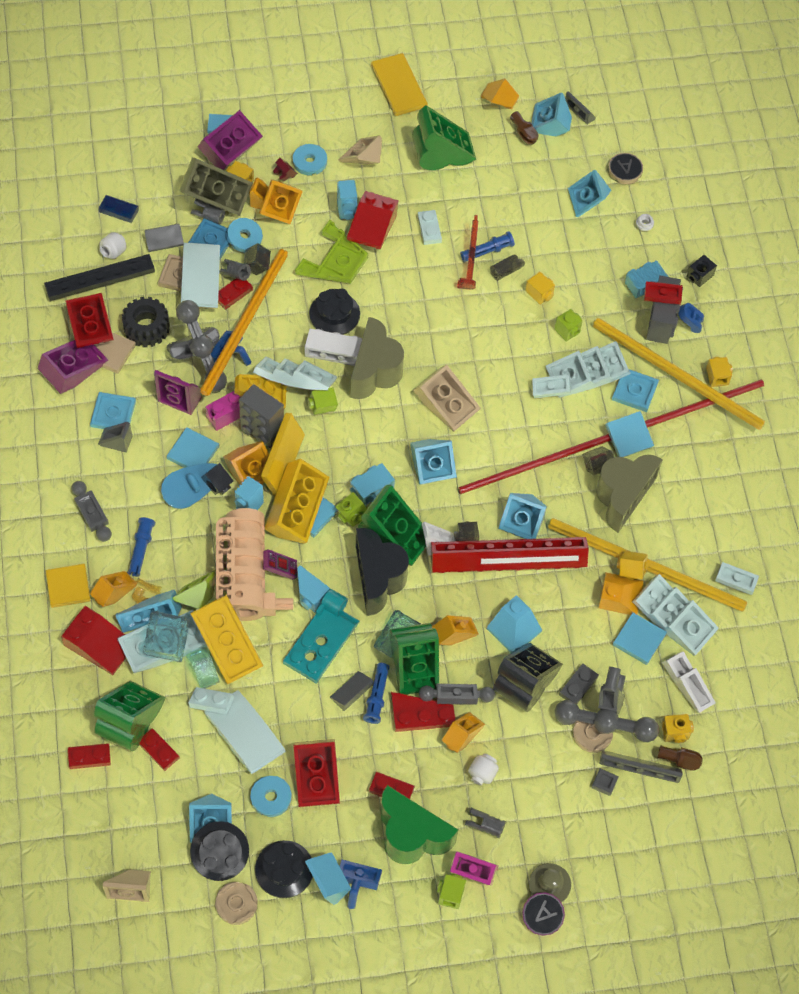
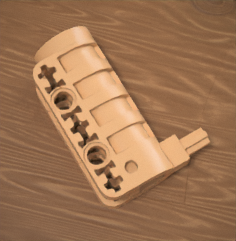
M251 508L232 510L216 523V599L223 596V591H227V596L240 621L257 620L263 616H276L275 610H293V598H275V593H265V570L263 569V551H265L264 514ZM224 541H228V548H224ZM223 555H227V562L223 561ZM224 577H228V583H224Z

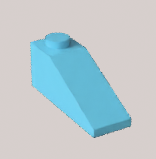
M175 589L155 595L117 613L115 616L122 632L141 628L153 621L157 623L177 617L182 605L173 600V597L176 595Z

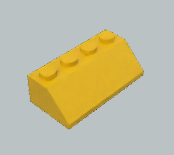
M301 458L287 463L265 524V530L280 539L307 543L330 477Z

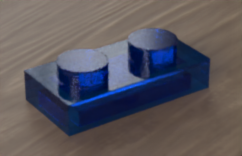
M105 195L99 206L100 213L129 223L133 222L139 211L138 205Z

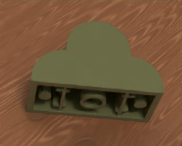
M192 157L179 191L240 216L253 182Z
M368 318L352 373L350 398L353 399L367 398L374 393L376 387L391 388L402 379L403 347L395 339L386 337L385 326L375 318Z
M643 455L633 462L624 457H614L607 460L602 466L596 493L598 499L608 507L606 512L608 525L617 533L622 529L657 479L663 459L654 455Z

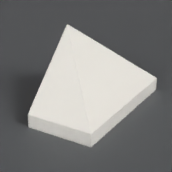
M427 522L422 523L428 555H431V542L455 541L452 532Z

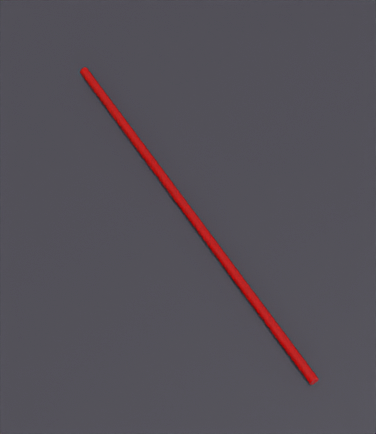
M761 379L721 394L732 398L763 387L764 381ZM707 398L645 421V424L648 428L713 405L715 402ZM609 434L460 486L458 491L460 494H464L609 442L611 438Z

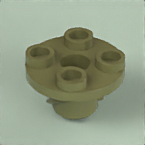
M553 863L542 864L532 872L529 880V889L532 896L545 892L554 895L562 903L571 891V879L567 871L561 866Z

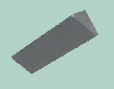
M605 750L601 752L600 765L679 783L683 775L680 768Z

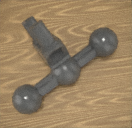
M185 300L178 304L176 315L182 323L187 324L191 335L169 343L167 351L175 359H185L194 356L201 358L206 371L204 376L205 382L214 366L211 353L213 346L218 343L220 335L219 331L214 327L201 329L197 321L200 314L198 305L192 300ZM222 372L212 392H218L225 388L227 377L224 372Z
M609 667L606 683L601 686L598 706L600 710L597 713L579 709L578 705L571 700H563L555 708L556 720L563 725H571L576 721L594 724L595 728L603 734L612 733L616 729L634 733L635 737L642 742H651L659 734V725L651 717H642L637 721L618 717L625 696L622 694L626 678V676L620 674L621 669Z

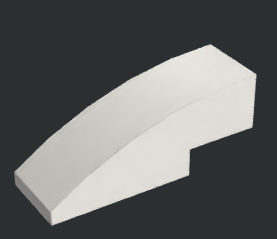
M684 651L662 662L678 689L698 713L715 704L696 668L693 669Z

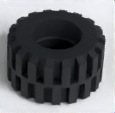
M140 297V300H137L136 298L133 300V303L129 302L127 308L123 310L122 322L125 336L127 339L134 341L136 346L140 347V345H143V347H148V345H151L153 347L155 343L160 344L162 339H166L167 333L170 330L168 310L158 299L153 300L152 297H148V299ZM143 319L154 320V322L149 325L138 324V322Z

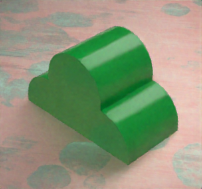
M427 105L420 109L417 114L419 125L413 130L412 138L422 168L426 170H439L449 164L463 166L476 160L469 132Z
M385 485L363 513L362 522L358 528H368L375 531L380 536L382 543L390 542L403 547L409 557V566H412L426 548L422 522L392 485Z
M431 623L390 629V642L399 693L405 695L419 693L420 688L425 685L431 686L436 690L437 683L439 684V637L437 630L432 628Z
M129 681L97 700L94 710V717L97 718L95 734L130 751H135L139 747L141 739L147 733L150 724L160 712L166 697L135 682Z
M387 785L382 794L381 819L386 826L384 844L388 856L399 864H411L418 861L425 852L431 855H442L450 851L456 843L458 829Z

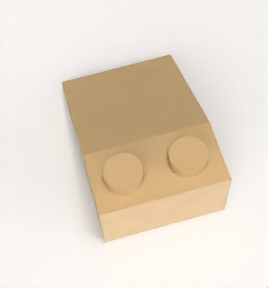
M448 365L437 369L413 390L422 403L453 432L481 409Z

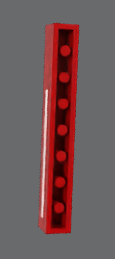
M586 537L431 542L432 573L588 567L589 547Z

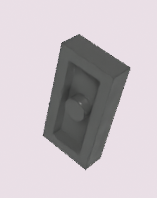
M582 664L560 691L559 696L578 704L598 679L599 674L585 664Z

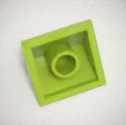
M216 569L185 585L173 597V600L197 609L205 606L213 596L216 584Z

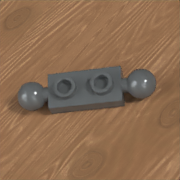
M74 482L71 490L74 495L78 496L74 498V501L90 531L97 530V539L102 542L108 541L112 536V532L105 526L109 522L92 490L86 492L87 486L84 482Z
M437 683L436 690L428 685L421 687L419 697L423 701H431L433 698H437V704L477 705L478 698L486 703L491 702L495 697V692L491 687H483L481 690H477V684Z

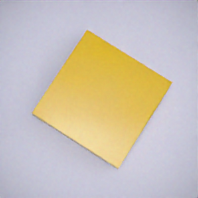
M85 564L46 570L51 608L91 601Z

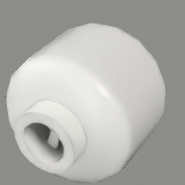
M111 232L99 243L101 254L109 259L117 258L126 250L125 238L116 232Z
M488 754L477 755L468 770L472 776L471 780L480 786L483 783L490 784L499 770L496 764L497 760Z

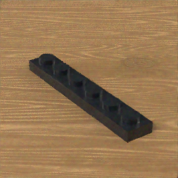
M150 254L45 282L44 285L49 301L154 273L155 268Z

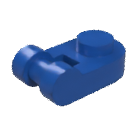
M690 303L681 305L678 313L679 318L691 327L693 333H700L704 314Z

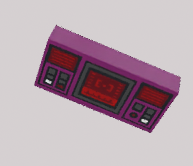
M269 549L263 551L264 570L292 580L297 578L296 559Z

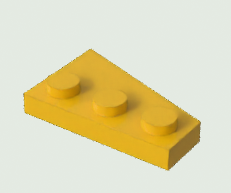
M239 374L235 377V394L243 396L254 384L284 404V409H286L287 385L259 377L258 375Z

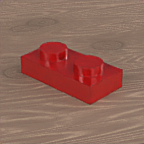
M236 278L219 290L218 303L226 310L253 291V286L247 280Z
M646 281L644 301L681 305L683 285Z
M153 728L143 736L139 743L140 747L164 772L180 759V756Z
M110 744L68 747L69 769L110 766Z
M376 772L369 788V793L382 797L383 791L388 785L411 799L415 786Z

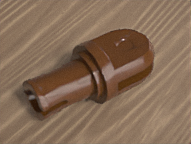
M518 111L512 113L510 119L517 127V134L526 144H535L539 135L531 122L525 121Z
M660 745L657 757L675 762L676 767L692 771L698 770L703 762L699 752L682 747L675 750Z

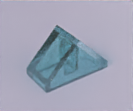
M204 647L186 654V658L200 688L205 689L220 683L212 658Z

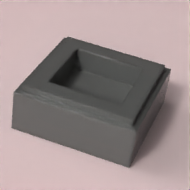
M600 768L592 789L611 796L619 776Z

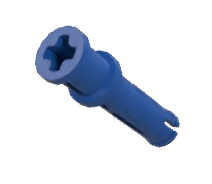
M507 231L502 236L492 237L486 243L461 251L460 255L465 263L493 251L500 252L501 249L508 246L513 247L515 245L514 239L510 231Z
M146 517L138 519L139 527L134 535L136 543L128 574L131 575L133 573L132 576L135 577L140 576L147 544L152 540L151 532L156 524L154 520Z
M385 663L377 664L371 697L366 701L368 706L366 714L363 715V720L371 724H379L381 722L380 713L381 708L384 707V700L382 698L390 668Z

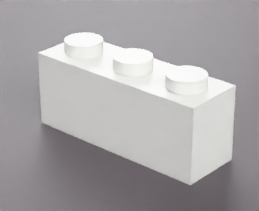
M309 329L305 344V357L355 366L362 338L346 336L337 332H325L321 329Z

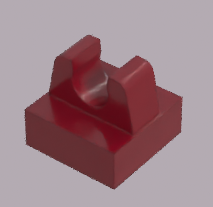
M279 158L275 162L277 166L273 172L276 175L282 172V175L279 177L280 180L286 181L288 178H294L298 174L284 159Z

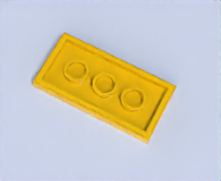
M403 53L371 62V66L395 116L420 110L425 105L428 106Z
M285 413L261 474V478L274 497L277 494L287 463L296 459L305 436L292 413Z
M227 594L191 612L227 685L263 667V663Z

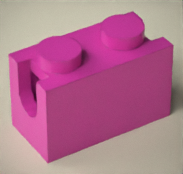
M234 391L205 406L206 417L216 431L240 419L239 399L241 396L235 394Z
M456 851L450 872L492 886L493 878L499 865Z

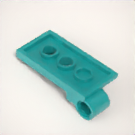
M333 589L328 590L321 605L316 610V615L283 660L284 665L312 682L318 683L360 622L343 611L348 602L347 597ZM318 638H325L327 643L325 645H318L316 640ZM308 653H313L316 655V659L309 661L305 656Z

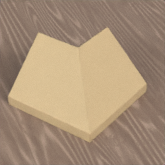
M381 136L360 138L338 160L343 163H380Z
M127 870L103 882L106 898L149 902L151 871Z

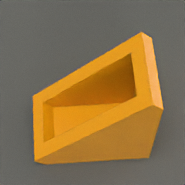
M504 78L488 83L481 98L512 110L519 95Z
M258 177L255 178L250 189V207L261 209L268 186Z

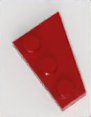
M391 692L395 732L446 728L456 721L454 705L437 704V701H423L419 697Z

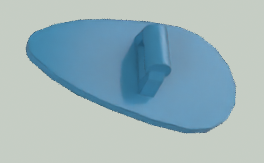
M203 463L170 473L165 477L161 485V494L165 502L177 509L188 508L198 502L211 491L201 477L217 464Z

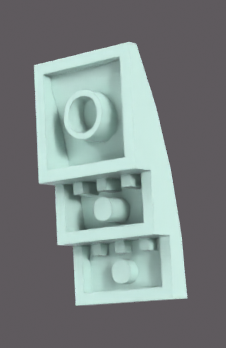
M184 242L181 302L192 300L198 307L218 308L220 245Z
M617 341L600 349L596 346L583 353H580V351L574 352L546 365L549 376L570 375L571 394L569 395L608 384L631 374Z
M267 356L256 365L253 373L271 381L310 390H328L337 379V376L305 360L298 365L286 358L279 363Z
M660 574L656 575L632 601L657 627L666 631L671 639L693 656L702 649L719 629L693 600L689 601L677 587L672 588Z
M194 610L156 624L153 621L118 638L133 673L175 661L207 647L191 615V612Z
M237 690L232 693L234 701L227 715L210 711L204 712L210 722L217 728L219 735L229 745L231 751L248 771L253 774L286 751L261 716Z

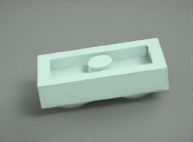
M436 211L418 212L424 245L442 243Z
M569 374L532 379L534 398L571 394Z
M722 562L715 581L752 595L759 576Z
M196 687L188 703L190 708L227 715L234 701V696L232 693Z

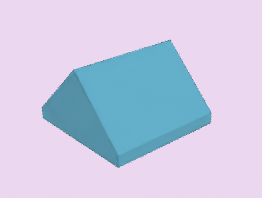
M332 852L305 861L322 895L333 905L337 904L351 890Z

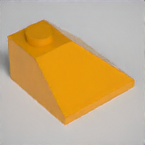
M271 179L259 214L291 224L303 191L289 184Z
M262 441L238 447L223 456L230 473L239 485H242V482L248 476L260 484L265 483L261 478V474L269 453Z
M605 572L598 608L627 615L632 613L638 614V607L632 601L642 591L644 581L639 579L630 580Z

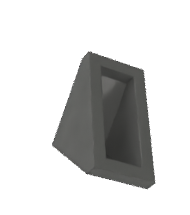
M124 422L104 428L98 444L102 447L127 453L132 439L130 423Z

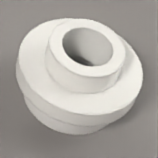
M642 214L637 218L636 226L642 231H649L654 226V220L649 214Z

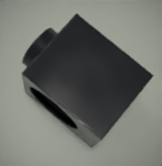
M703 255L689 266L687 277L692 283L701 287L714 276L717 265L706 255Z
M220 463L201 477L214 495L220 492L222 495L231 489L230 484L234 481Z

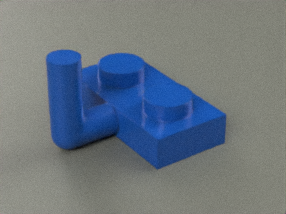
M226 330L213 348L211 356L214 362L218 359L233 331ZM237 345L234 353H239L246 366L250 365L252 361L245 348Z
M342 859L340 868L348 883L352 884L347 907L354 909L360 886L377 890L382 869Z

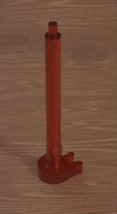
M474 215V220H472L466 279L460 278L458 280V289L473 290L476 288V281L472 279L479 223L478 215Z

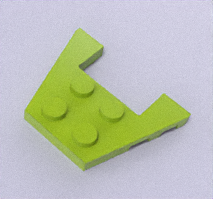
M329 219L322 230V235L336 241L320 266L303 258L295 269V274L351 284L368 259V253L356 242L347 240L345 232L342 229H338L335 223Z

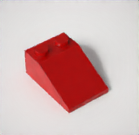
M365 191L358 204L347 240L381 250L396 219L399 200Z
M102 293L65 300L77 348L114 340Z
M87 606L83 607L61 636L65 647L112 676L126 659L118 638L125 634L102 615Z
M335 739L295 742L293 746L299 807L340 804Z

